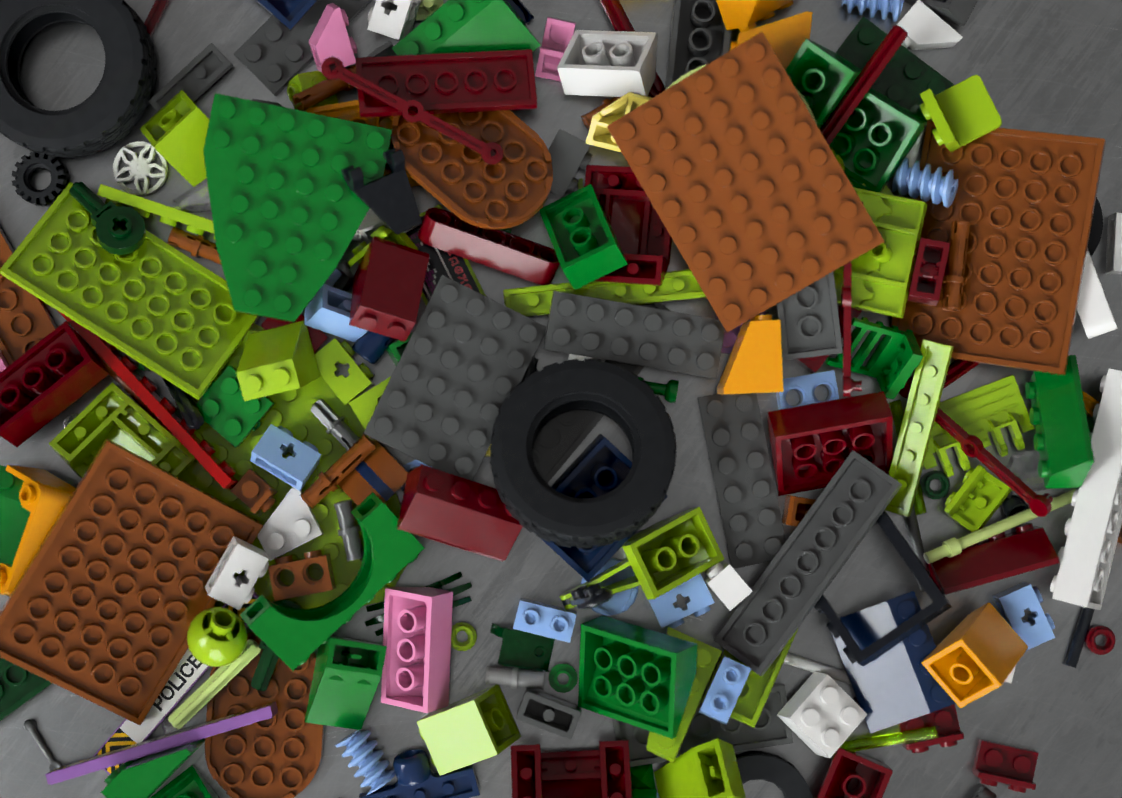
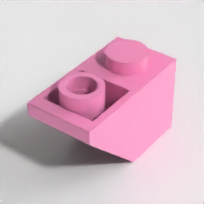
M334 3L327 4L308 41L316 68L320 72H322L321 66L323 61L329 57L340 59L344 67L356 63L354 54L357 53V47L354 39L349 37L346 26H349L347 14L344 9H340Z

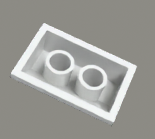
M575 30L557 67L565 95L622 97L631 92L648 96L655 80L657 32Z

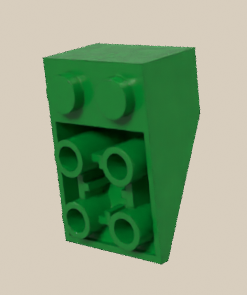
M335 636L329 637L325 644L318 647L304 722L357 730L362 729L382 676L387 646Z

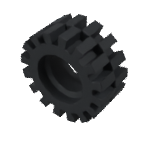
M30 152V156H22L21 159L23 161L21 163L16 162L15 166L18 168L16 171H12V176L15 177L12 185L17 188L15 190L22 199L34 205H52L65 189L66 183L70 182V177L66 175V173H69L67 168L63 166L59 159L52 155L47 156L42 153ZM39 168H45L51 174V182L43 190L33 188L30 181L32 173Z

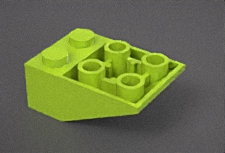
M719 738L689 749L678 756L674 763L669 762L654 772L659 798H746L733 745Z

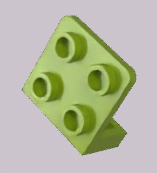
M973 75L937 95L931 89L920 93L924 102L919 105L927 121L932 118L936 126L932 133L938 145L944 144L950 152L1002 125V119L981 77L978 75Z

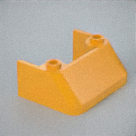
M7 465L5 469L23 481L19 491V499L22 507L30 512L12 566L0 563V594L10 596L76 489L44 469Z

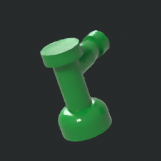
M638 377L640 381L644 380L643 377ZM669 380L667 384L645 381L654 390V394L665 396V400L669 403L676 402L679 380Z

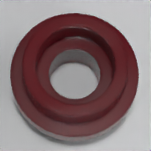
M1102 625L1089 629L1085 639L1087 648L1098 655L1109 653L1114 648L1116 641L1113 631ZM1101 634L1104 637V641L1101 645H1097L1095 638Z

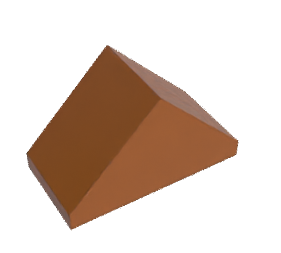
M786 495L782 523L798 526L816 500Z

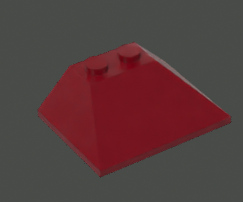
M587 165L584 187L592 184L628 263L593 282L661 286L670 263L672 238L632 169L621 166Z
M629 740L600 741L599 750L542 753L540 744L512 745V798H632Z

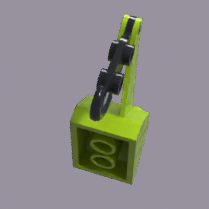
M700 506L694 507L657 522L633 535L622 546L627 556L626 559L593 577L589 582L586 581L566 591L559 597L565 610L576 606L578 609H589L608 601L614 593L641 585L647 600L656 599L724 560V557ZM631 565L635 573L634 576L605 587H600L599 582Z

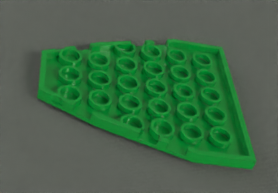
M217 93L214 94L203 153L216 247L236 312L295 323L306 306L337 268L369 210L350 190L341 170L351 165L354 168L360 167L364 177V184L384 176L386 160L383 152L389 150L392 129Z

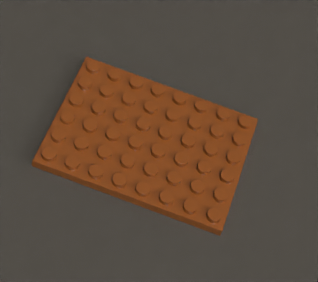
M763 32L758 33L606 126L726 332L733 330L885 242Z
M928 120L920 160V170L923 171L929 163L931 164V173L934 174L940 166L942 167V176L945 177L951 169L954 171V179L959 180L955 199L949 208L943 206V202L938 205L933 204L931 198L925 202L927 209L921 238L950 243L952 221L970 222L971 227L964 275L967 281L966 285L963 286L961 311L942 309L945 283L942 282L937 306L907 301L904 318L893 317L891 326L895 325L901 331L912 330L920 349L923 339L954 346L951 359L1065 375L1106 140L1094 137L997 128L950 152L944 144L938 145L932 133L936 126L933 121ZM920 195L918 196V198L913 199L922 201ZM947 258V263H946V268H945L944 276H946L948 258Z
M106 439L0 611V657L131 722L141 725L188 649L187 632L190 623L200 612L214 607L217 599L208 596L205 585L231 539L235 536L252 545L263 527L262 523Z

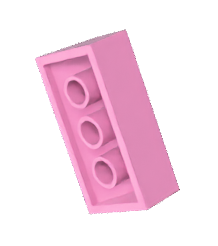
M432 587L385 588L383 645L387 646L382 670L381 703L423 713H430L449 706L453 591Z

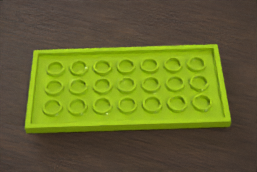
M69 182L1 267L0 274L195 399L200 400L260 316L236 312L226 280L147 230L144 243L138 250L130 254L117 255L103 249L98 242L96 228L92 225L91 214L70 195L69 190L73 183Z

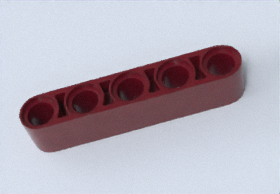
M436 207L429 208L426 211L418 233L420 241L428 246L538 285L551 284L560 265L555 250L499 229H485L473 226L461 220L452 212Z

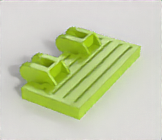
M1009 375L941 401L938 406L969 435L978 437L982 441L984 448L992 445L987 434L990 432L1001 457L1008 455V447L1002 436L1001 428L1008 427L1013 444L1017 450L1025 448L1021 433L1034 429V426L1030 423L1029 413L1014 375ZM934 422L923 469L927 470L937 466L933 455L936 452L946 477L953 476V466L946 453V449L951 447L954 448L959 465L963 471L971 469L968 456L962 451L960 443L937 422Z

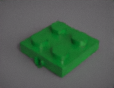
M229 365L218 379L212 382L207 392L196 405L205 422L237 448L252 430L255 432L262 425V418L273 407L275 402L268 396L244 401L236 374L237 369Z

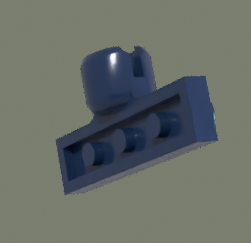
M412 749L402 752L394 758L393 767L397 777L396 784L379 788L369 795H366L368 792L360 793L359 798H471L480 795V789L473 764L440 776L439 773H434L431 770L427 754L424 750Z

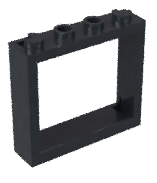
M885 510L875 524L878 523L933 603L861 650L823 593L814 608L819 614L825 613L830 621L826 625L836 639L841 637L846 647L843 648V651L852 663L857 661L863 667L952 607Z

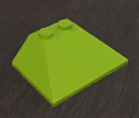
M113 382L49 443L53 450L81 478H83L106 439L177 477L195 460V457L179 440Z

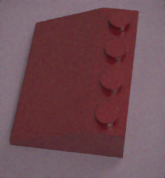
M884 391L768 412L769 436L778 496L825 488L852 450L889 475L893 459V416Z

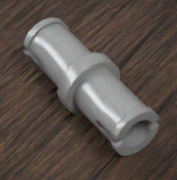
M487 665L485 684L509 685L511 689H518L519 686L544 690L545 671Z

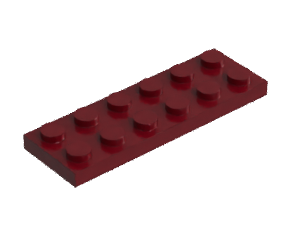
M532 49L355 58L357 75L405 101H419L423 105L424 111L430 114L537 108ZM358 89L360 118L402 116V112ZM412 106L409 107L408 113L409 115H417L418 110Z

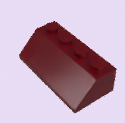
M67 321L0 373V436L16 447L20 446L109 375L96 353Z
M422 464L407 474L397 525L399 530L503 562L506 560L523 526L506 509V505L502 502L496 488Z
M1026 523L1016 526V532L1009 534L1002 532L963 549L961 554L952 558L946 556L927 564L930 576L944 595L1055 565L1060 563L1043 527H1033L1032 523Z
M839 747L835 752L817 798H882L893 770L888 765L875 759Z

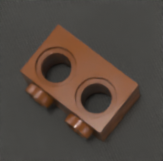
M321 550L305 552L304 559L293 560L292 555L275 558L276 564L268 566L274 601L331 591L336 588L330 553L322 555ZM314 563L319 564L323 568V576L319 580L313 579L309 574V568ZM283 569L293 572L294 582L291 585H286L281 581L280 574Z

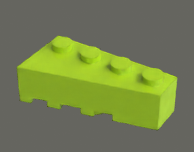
M668 627L667 635L698 644L696 675L676 738L671 739L649 731L647 751L674 763L720 660L722 651Z

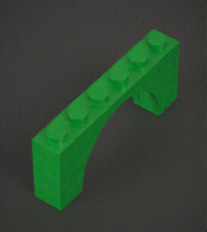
M373 492L351 512L362 531L364 554L357 576L340 596L325 605L299 610L279 606L261 595L240 614L247 626L292 671L299 665L304 664L320 645L325 644L337 629L343 624L348 623L364 604L372 601L376 593L386 584L392 582L396 578L397 573L407 564L416 560L419 553L424 549L411 533L397 529L399 519Z

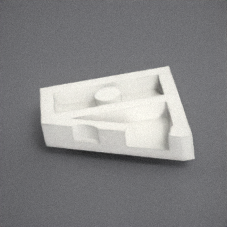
M292 487L257 535L270 561L324 534L310 506L301 498L302 490L299 491Z

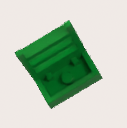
M863 316L861 319L854 317L851 323L856 327L851 333V354L866 331H871L852 358L851 371L876 378L886 398L894 400L924 357L914 333L909 329L901 331L895 325H892L891 328L884 326L881 321L872 323ZM885 334V337L878 345V347L876 348V350L874 351L866 365L861 366L867 358V356L869 355V353L871 352V350L873 349V347L875 346V344L877 343V341L879 340V338L881 337V335ZM843 353L837 354L835 359L827 357L826 365L843 369Z

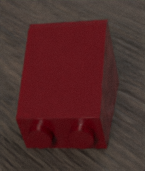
M374 236L354 274L349 325L405 342L416 323L429 254Z

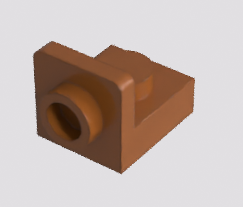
M249 469L231 490L234 495L251 508L250 511L253 514H259L261 511L266 513L276 502V499L273 497L278 492L252 469Z

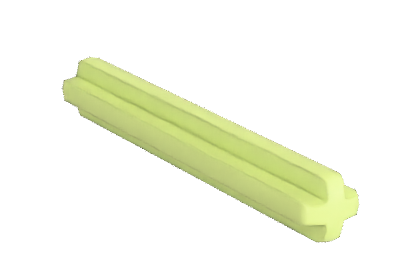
M248 639L245 649L238 659L228 665L219 667L168 717L171 725L177 729L185 726L261 652L259 644L253 639Z

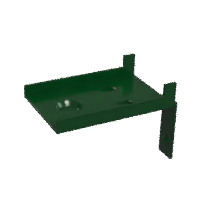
M492 623L490 633L503 638L498 664L550 672L548 669L555 639L512 628H502Z

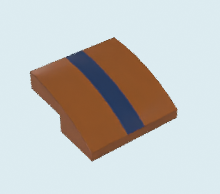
M371 437L369 439L377 448L338 484L357 506L372 492L385 504L406 483L407 474L409 473L379 441Z

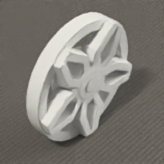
M144 141L132 142L122 147L117 153L113 163V174L118 185L126 192L136 196H147L158 191L165 183L168 176V162L151 143ZM136 147H144L140 151L139 157L137 153L132 151L131 149ZM151 149L149 158H144V154ZM128 152L134 159L128 161L125 153ZM155 153L159 155L162 166L156 163L152 164L155 159ZM121 159H123L124 163L129 166L123 167L119 171V164ZM153 168L161 170L162 173L152 174ZM126 171H129L130 175L128 177H120ZM135 178L134 184L137 190L128 188L124 182H131ZM149 178H160L159 181L149 189ZM139 181H144L143 191L141 190Z

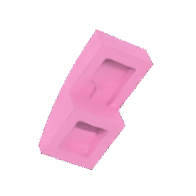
M547 17L535 73L536 77L561 82L557 67L574 34L576 22Z

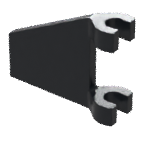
M391 148L383 152L386 164L391 170V173L364 184V177L360 167L354 168L351 165L341 171L350 190L398 235L423 222L406 174L404 154L401 149L396 151L395 148Z

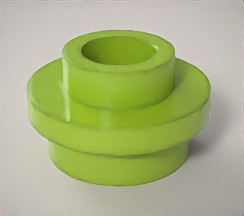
M467 622L454 624L451 632V647L457 651L471 649L477 639L475 628ZM465 631L468 639L463 642L459 641L457 633Z

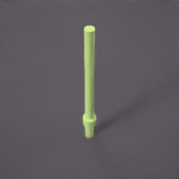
M1076 489L1054 497L1051 502V511L1072 503V496ZM1028 508L958 539L953 537L943 541L942 546L923 553L924 560L927 564H930L946 556L952 558L961 554L962 550L1040 516H1037Z

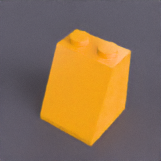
M806 11L740 32L736 41H731L729 51L758 33L763 32L783 68L786 70L805 39L810 40L813 12Z
M772 314L757 315L750 319L749 322L742 324L718 383L717 394L784 392L780 320H772Z
M988 602L971 612L921 663L954 702L962 708L1002 686L1028 646L994 606Z

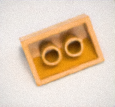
M716 0L726 30L739 29L740 32L755 28V22L758 20L762 21L773 17L775 10L784 9L794 4L793 0Z

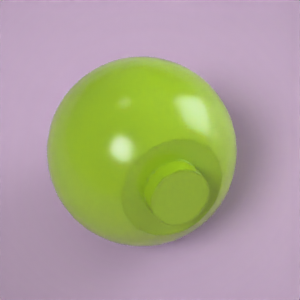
M212 607L200 612L190 623L187 632V644L192 655L202 664L212 667H221L234 662L243 653L247 643V630L243 620L232 610L223 607Z

